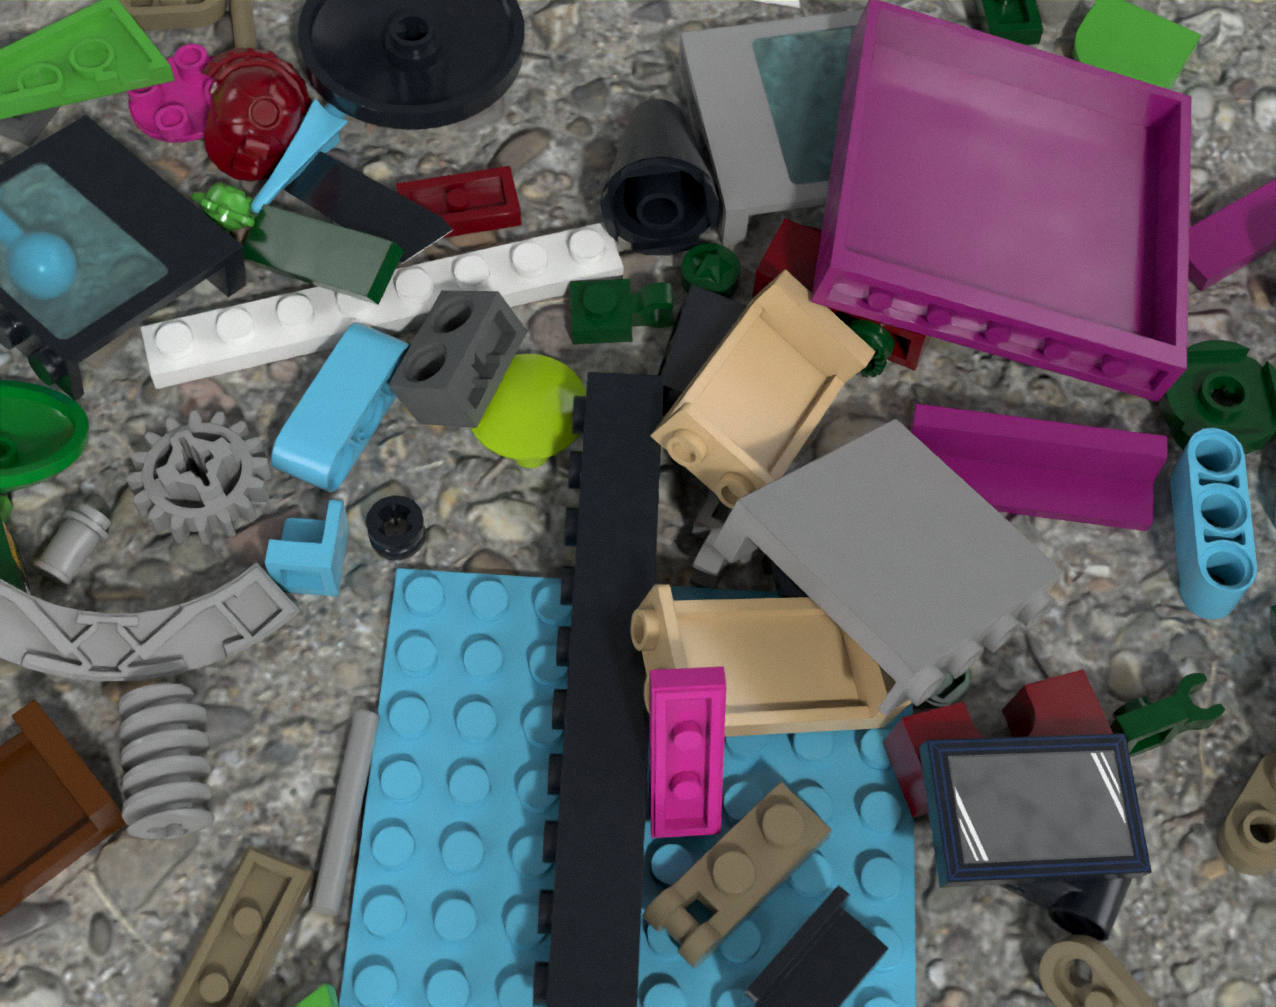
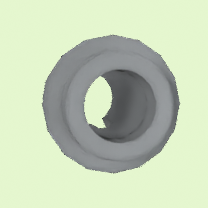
M78 502L73 510L65 509L61 517L65 522L39 559L35 560L32 565L33 569L41 576L65 589L71 586V581L97 543L105 544L109 539L106 530L111 525L110 520L98 510L82 502Z

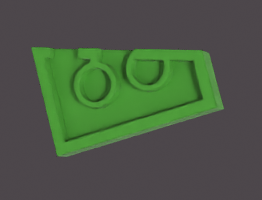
M100 0L0 49V119L175 81L171 65L119 0Z

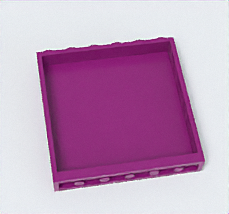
M868 0L850 40L811 302L1158 402L1187 369L1192 96L881 0Z

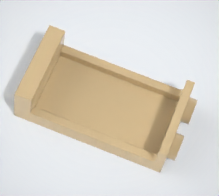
M786 269L750 301L650 435L668 451L672 459L685 466L711 489L724 505L733 509L738 499L783 477L843 385L864 369L876 352L826 306L812 303V293Z
M658 584L653 586L632 616V642L636 650L642 651L647 675L644 684V699L648 712L650 713V670L724 666L727 684L724 737L884 728L911 703L910 700L906 701L886 716L878 710L896 681L810 597L673 600L670 585Z

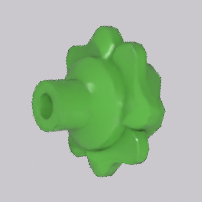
M217 182L207 193L193 192L191 195V199L202 206L201 211L228 234L230 231H237L243 229V227H253L257 219L255 215L250 213L253 199L245 196L244 191H240L232 185Z

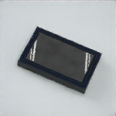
M1125 733L926 740L919 746L940 888L1141 878L1152 872Z

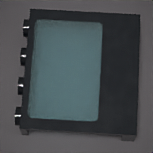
M87 115L0 165V343L9 350L16 347L28 358L32 370L43 383L48 386L58 385L74 401L84 395L78 363L205 279L227 297H230L246 286L243 245Z

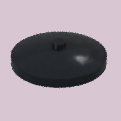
M307 0L300 14L298 40L302 64L309 81L316 91L336 109L352 118L375 126L402 130H423L443 127L466 120L490 107L506 93L515 81L522 66L525 50V27L522 10L517 0Z

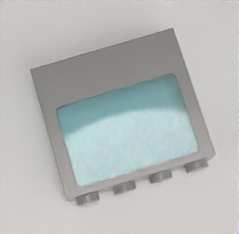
M864 9L680 32L678 73L696 143L718 191L719 212L717 226L722 246L745 244L749 215L826 205L850 40Z

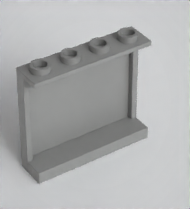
M896 418L738 499L713 543V546L730 563L760 548L896 681L878 708L884 716L908 700L915 706L923 703L942 684L946 673H949L955 679L960 677L977 661L983 653L984 647L993 653L1003 646L1020 626L1019 622H1022L1027 628L1036 623L1054 603L1055 599L1048 592L1064 572Z

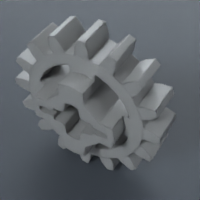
M196 410L191 411L189 424L180 427L177 421L170 417L165 420L167 434L161 437L155 433L147 432L144 435L150 451L132 453L131 460L137 472L127 475V482L134 495L132 499L141 518H148L155 533L159 535L170 527L176 543L183 544L190 532H198L202 544L208 545L211 542L212 530L221 528L231 538L236 535L233 524L234 520L240 517L245 521L253 523L257 519L251 502L268 501L269 494L265 481L272 479V473L268 460L265 458L266 454L261 439L259 437H250L247 424L244 421L237 422L229 429L223 412L218 411L212 417L210 423H203ZM195 468L201 477L204 476L209 482V486H205L200 477L196 478L191 469Z

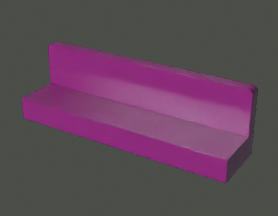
M915 404L908 430L998 512L1147 531L1153 523L1154 481L1167 459V436Z

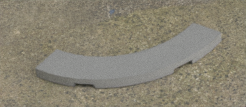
M257 562L250 565L232 580L205 595L164 609L139 613H100L55 605L29 595L0 579V658L31 670L74 679L138 681L166 677L207 666L244 651L274 633L297 615L300 610Z

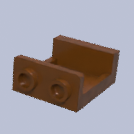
M35 699L11 715L21 729V732L0 746V917L126 824L122 818V812L112 797Z

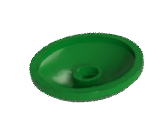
M0 380V493H7L52 479L71 466L85 451L89 442L88 418L83 408L69 396L42 385Z

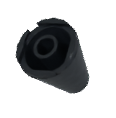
M648 100L636 106L629 116L602 192L601 219L613 239L618 242L619 236L625 241L634 244L635 252L644 255L669 256L690 250L699 244V236L710 226L712 231L718 221V191L682 110L676 104L667 100Z

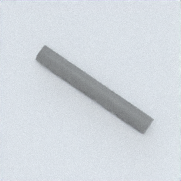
M358 710L353 715L311 905V911L326 916L339 915L380 720L378 714L370 711Z

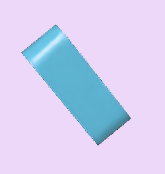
M358 322L350 325L281 429L272 451V466L281 472L329 493L336 491L346 479L397 397L388 385L411 344Z
M1206 428L1194 433L1171 472L1170 487L1181 598L1192 613L1201 618L1214 620L1224 618L1236 607L1256 578L1257 562L1245 454L1242 445L1235 436L1225 430ZM1201 465H1205V466L1209 467L1210 469H1212V471L1207 470L1206 468L1202 467ZM1205 519L1212 520L1213 522L1217 523L1219 527H1214L1213 525L1209 524ZM1208 574L1219 577L1227 586L1218 584Z

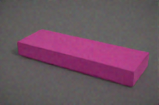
M724 666L650 670L649 822L651 838L721 834L727 686Z

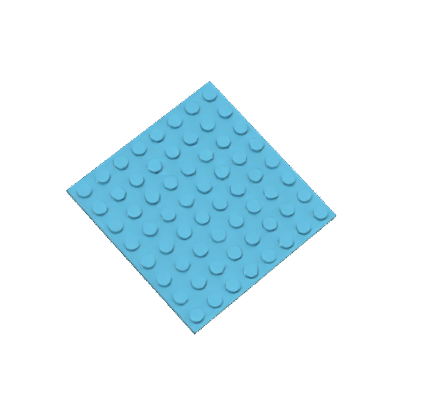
M397 568L378 707L380 720L372 753L339 1007H533L535 961L549 962L551 934H538V910L540 889L554 890L556 864L543 863V837L545 820H559L560 796L547 795L549 754H563L564 730H552L554 688L567 689L568 667L556 666L558 626H571L572 606L560 605L561 579ZM670 586L673 600L778 598L777 592ZM912 702L884 728L724 737L721 834L651 838L649 822L648 740L637 1007H740L743 995L748 987L838 885L850 894L844 910L889 948L885 956L842 1007H916L914 818H912L882 743L901 718L913 715ZM649 716V739H650V716ZM782 782L832 829L829 839L702 964L693 969L678 953L681 945L665 929L658 933L642 915L660 893L677 882L771 790ZM698 899L685 909L700 925L709 921L714 916Z

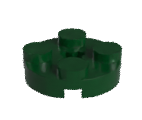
M1208 340L1189 346L1187 348V369L1159 400L1161 413L1167 425L1174 431L1176 444L1184 450L1194 433L1206 428H1217L1235 436L1241 443L1245 455L1267 446L1276 431V368L1268 361L1262 366L1255 359L1246 356L1250 349L1236 342ZM1214 389H1222L1224 397L1235 398L1236 403H1233L1230 407H1224L1214 402L1211 395Z

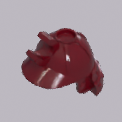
M236 47L218 54L201 72V74L213 78L209 91L211 106L204 133L205 149L209 159L215 166L233 179L249 182L265 180L263 177L272 173L282 159L299 129L302 115L307 113L312 100L309 98L305 80L293 68L291 63L285 62L272 51Z

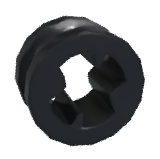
M392 495L381 498L368 511L366 518L368 536L371 547L379 556L388 560L400 561L412 557L421 549L425 542L426 529L421 508L414 500L405 496ZM399 519L406 520L408 532L405 535L399 537L398 532L394 531L393 537L386 536L384 528L386 522L394 520L395 525H398Z

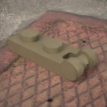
M780 782L677 882L660 893L647 907L642 917L658 933L665 929L681 945L678 950L680 956L694 969L702 964L829 839L832 829L788 787ZM696 899L714 915L702 925L685 910Z

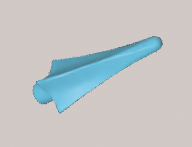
M316 99L313 100L279 164L252 201L250 209L253 213L259 214L263 204L269 205L284 188L302 173L320 151L326 154L341 142L339 131L348 123L345 120L347 114L339 111L328 102L322 107Z

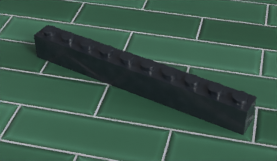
M588 372L586 396H574L572 434H584L583 451L570 450L568 489H580L579 508L566 507L564 545L576 547L575 566H562L560 605L572 606L571 626H558L556 666L568 667L567 689L554 688L552 707V730H564L563 754H549L547 795L560 796L559 820H545L543 837V863L556 864L554 890L540 889L538 910V934H551L549 962L535 961L533 1007H637L650 713L646 708L644 699V684L647 675L642 651L636 650L633 645L631 620L634 611L640 606L655 585L661 445L650 435L662 421L664 375Z

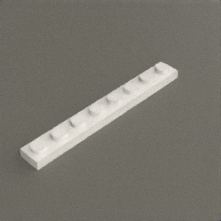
M602 222L395 269L379 305L322 287H314L141 326L150 375L155 388L159 389L335 348L345 331L355 322L387 335L419 329L441 290L499 291L509 307L570 294V282L623 279L624 267L614 239L609 235Z

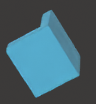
M329 500L326 521L288 518L284 522L281 540L269 539L265 565L270 578L283 592L339 596L350 530L343 500Z

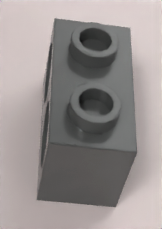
M441 290L388 386L419 424L477 428L527 330L499 291Z

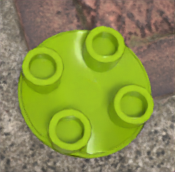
M517 354L508 367L477 428L470 429L476 439L493 453L513 459L524 468L540 467L546 463L549 457L563 451L579 437L580 434H572L574 396H586V389L576 373L562 362L539 354Z

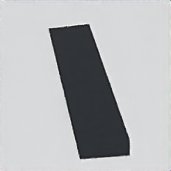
M321 151L302 173L283 189L342 227L393 241L404 250L399 261L402 264L453 231L448 223L439 215ZM270 173L269 175H267V176H265V177H263V178H265L266 180H268V179L270 178V176L272 175V173Z

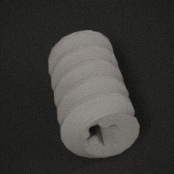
M156 684L134 689L123 695L118 704V712L123 720L119 729V738L123 746H125L120 755V764L126 772L121 781V791L124 797L127 798L121 811L123 820L129 825L126 828L127 834L134 838L145 840L174 839L186 836L192 832L201 831L211 827L214 823V815L210 811L193 809L194 805H199L211 799L213 796L212 788L210 785L191 781L203 777L211 771V763L208 759L190 755L205 750L210 744L207 733L191 730L205 724L208 720V712L199 705L187 704V702L193 699L195 694L191 688L182 684Z

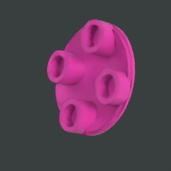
M186 44L181 46L174 56L166 58L167 62L171 65L175 81L127 91L129 95V111L136 126L149 137L164 142L183 143L204 138L206 121L211 106L209 91L213 78L201 74V72L215 57L208 55L206 49L201 45Z

